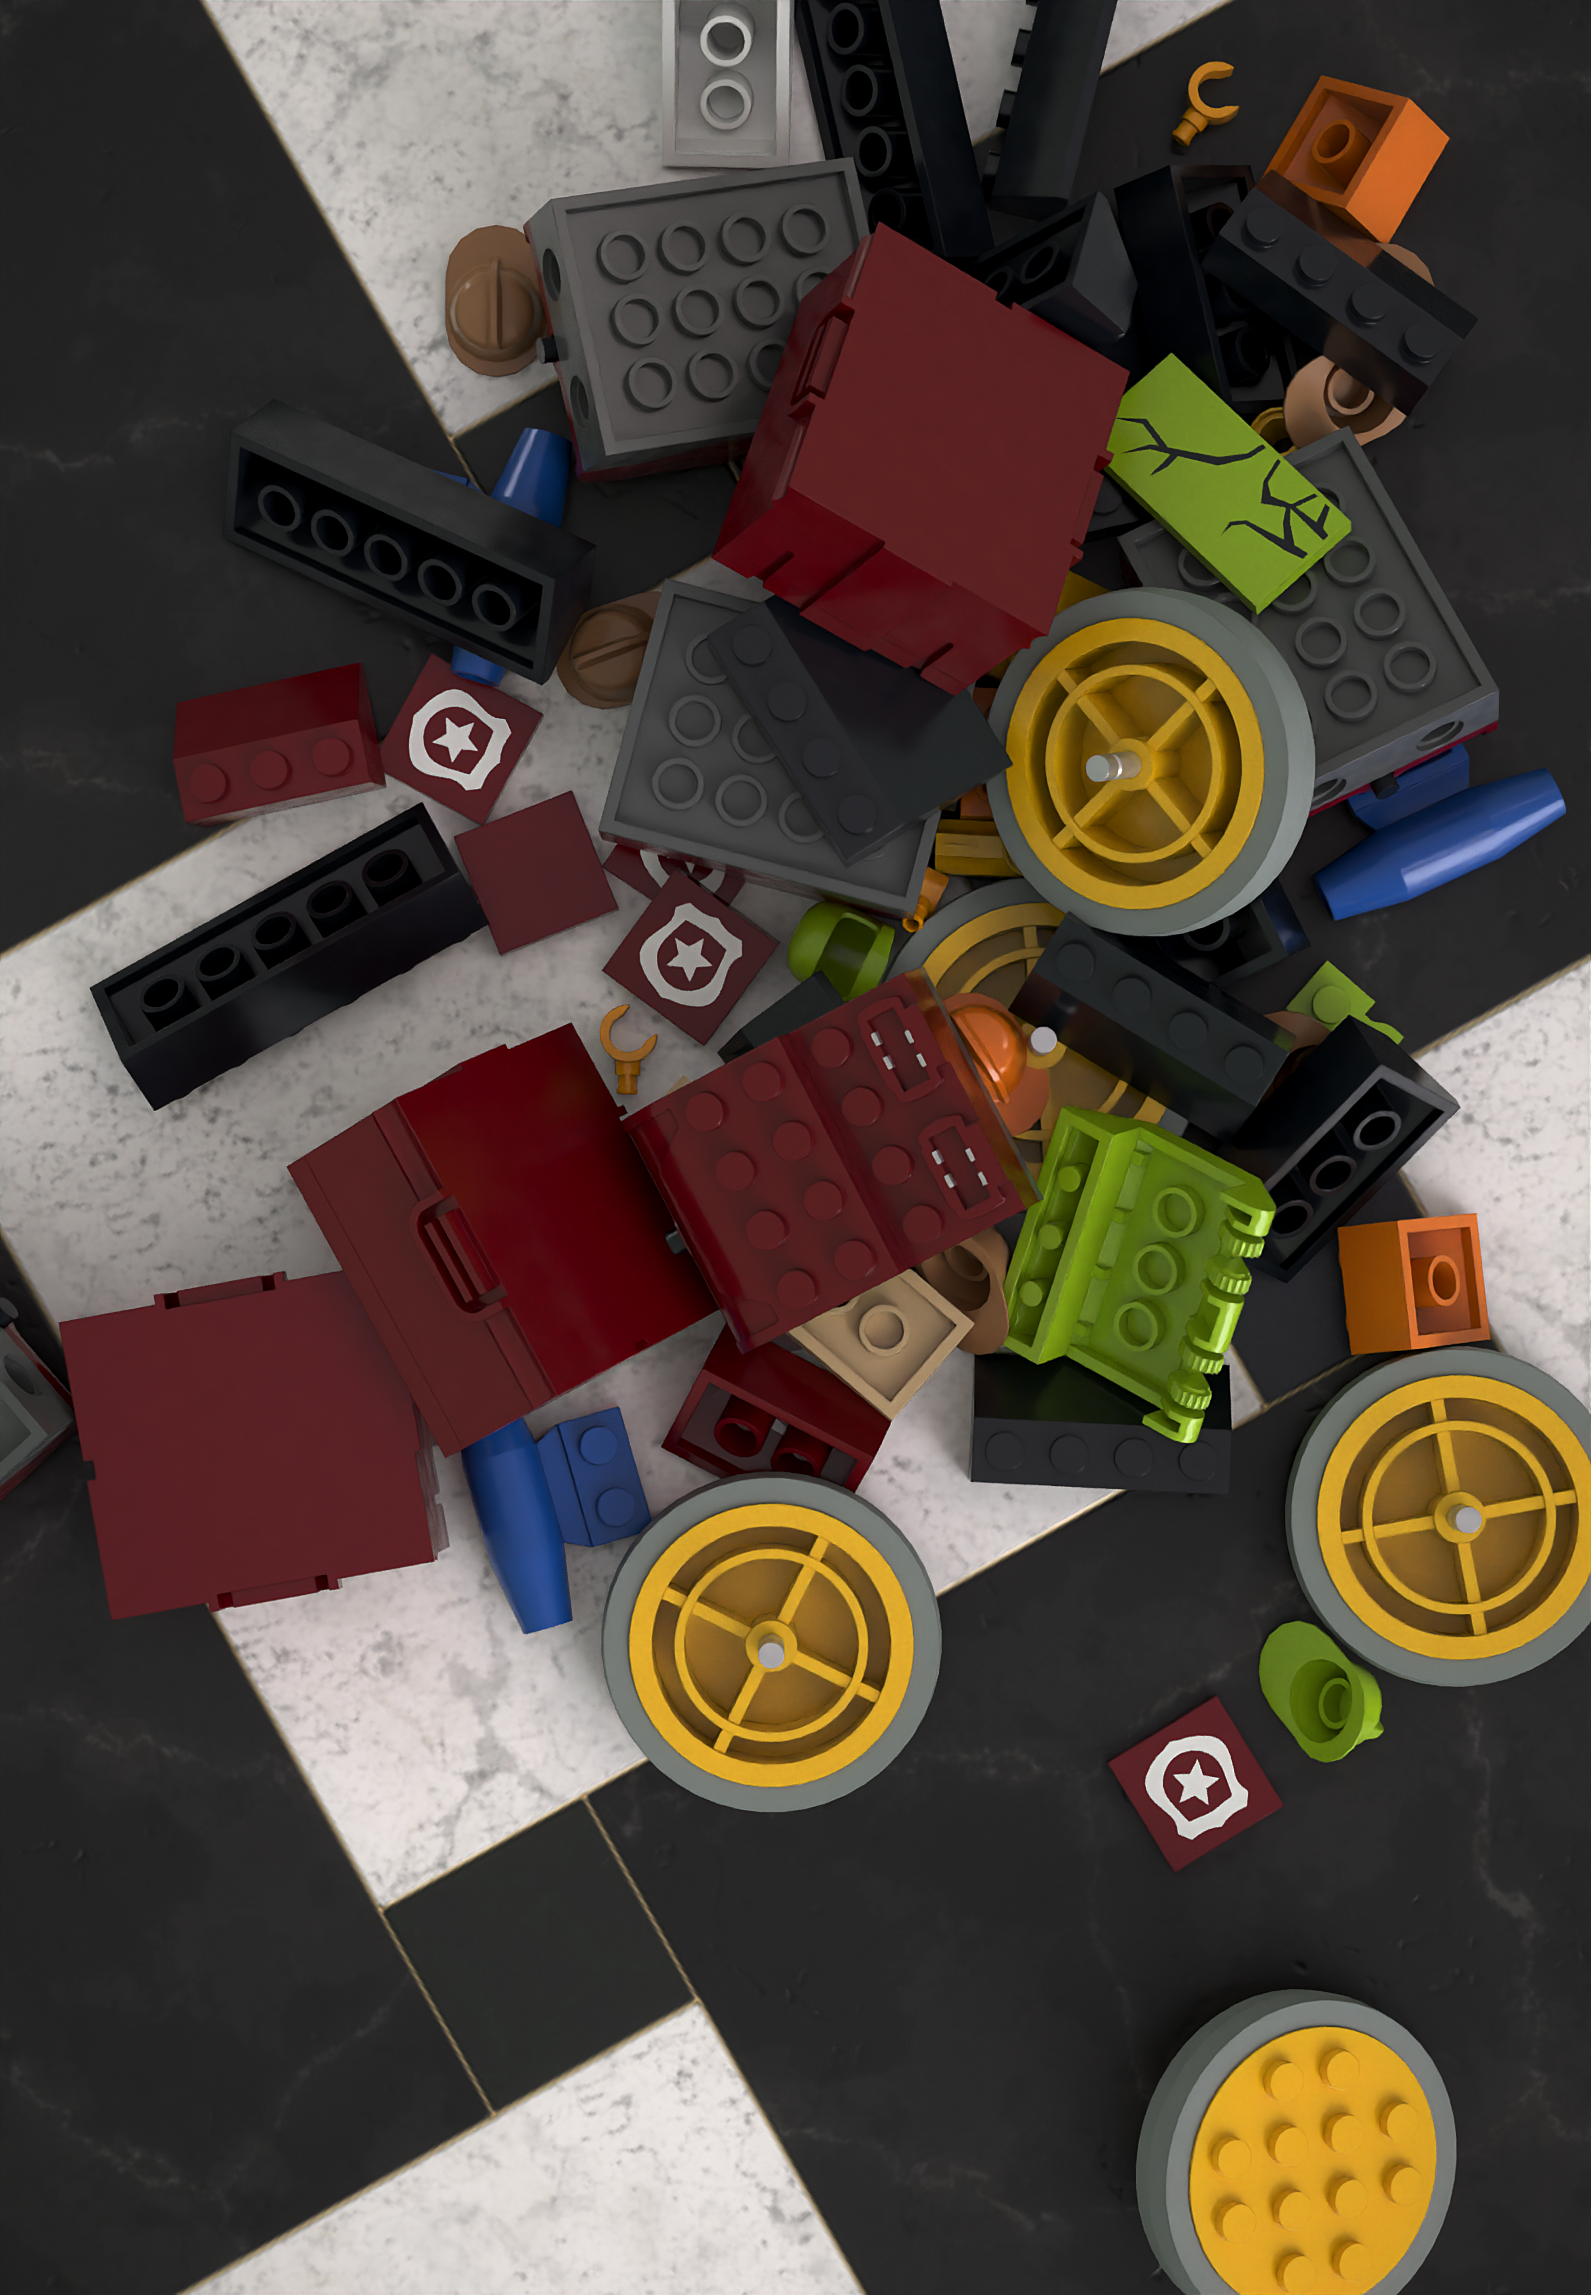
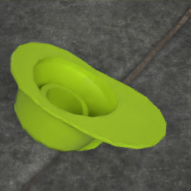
M1303 1621L1282 1624L1269 1635L1260 1655L1259 1677L1262 1692L1272 1710L1292 1733L1300 1747L1311 1758L1326 1763L1340 1760L1354 1749L1355 1745L1362 1743L1366 1739L1377 1738L1383 1733L1384 1727L1379 1720L1382 1709L1381 1690L1376 1678L1365 1667L1348 1660L1330 1636L1318 1626Z

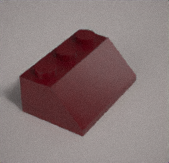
M360 662L177 702L173 763L186 823L205 828L387 788L363 664Z
M725 1323L661 1448L721 1479L754 1472H789L827 1480L855 1493L875 1459L892 1421H889L835 1375L770 1341L740 1355L735 1345L737 1342L727 1323ZM718 1388L731 1393L724 1410L711 1397ZM776 1418H779L788 1423L770 1460L761 1449ZM737 1424L747 1427L750 1431L741 1429ZM833 1447L838 1449L839 1451L828 1460ZM793 1453L803 1456L807 1461L796 1458Z

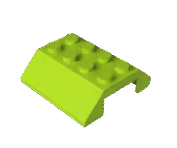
M1069 1105L1061 1107L1036 1183L1044 1199L1028 1208L1003 1285L1010 1328L1006 1341L1002 1345L1037 1365L1064 1355L1161 1408L1158 1411L1145 1415L1142 1421L1143 1424L1175 1441L1194 1443L1198 1438L1205 1417L1203 1409L1208 1408L1212 1397V1391H1210V1386L1202 1372L1213 1375V1373L1218 1374L1221 1371L1224 1362V1355L1222 1353L1226 1352L1229 1348L1245 1301L1242 1294L1248 1292L1252 1281V1276H1250V1272L1241 1256L1253 1259V1257L1258 1258L1261 1255L1265 1244L1262 1237L1266 1236L1269 1232L1276 1212V1205L1260 1178L1155 1123Z

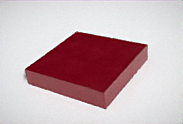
M572 790L454 836L480 906L490 923L488 926L501 957L619 911Z

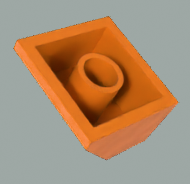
M1321 75L1262 178L1271 169L1275 170L1372 242L1389 243L1450 138L1410 98Z
M1477 1213L1337 1227L1339 1264L1342 1269L1346 1304L1345 1321L1349 1333L1351 1355L1413 1350L1490 1340Z

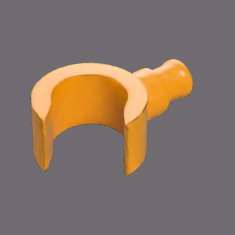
M1221 61L1208 62L1200 66L1193 73L1186 92L1188 109L1181 117L1182 122L1171 134L1179 144L1187 147L1196 133L1200 134L1207 124L1221 125L1229 122L1237 115L1239 106L1211 108L1201 101L1198 94V87L1202 82L1208 79H1221L1231 76L1234 70L1232 65Z
M927 866L913 921H908L906 918L902 919V926L905 930L917 932L922 929L923 923L935 910L950 877Z
M629 1004L615 1007L609 1011L600 1026L601 1044L605 1051L615 1059V1075H618L616 1093L621 1095H637V1076H640L641 1061L652 1053L658 1039L657 1034L653 1035L645 1041L640 1049L633 1052L620 1051L612 1044L610 1038L611 1028L630 1009Z

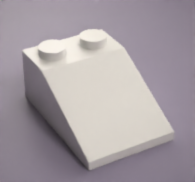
M662 0V166L767 169L789 166L794 0Z

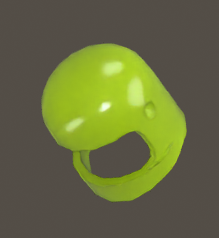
M830 900L818 902L805 912L793 931L787 950L788 967L792 975L801 983L822 970L843 1001L847 1003L878 986L889 959L897 928L842 903Z

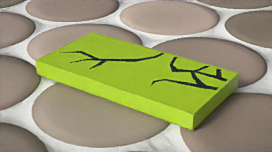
M1170 353L1122 396L1106 448L1114 456L1112 462L1103 469L1256 616L1351 532V521L1173 353Z

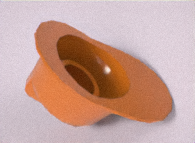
M958 993L943 999L942 1002L1011 1136L1014 1137L1028 1131L1041 1118L1048 1102L1049 1077L1046 1069H1034L1027 1066L1028 1038L1020 1025L998 1000L981 993Z

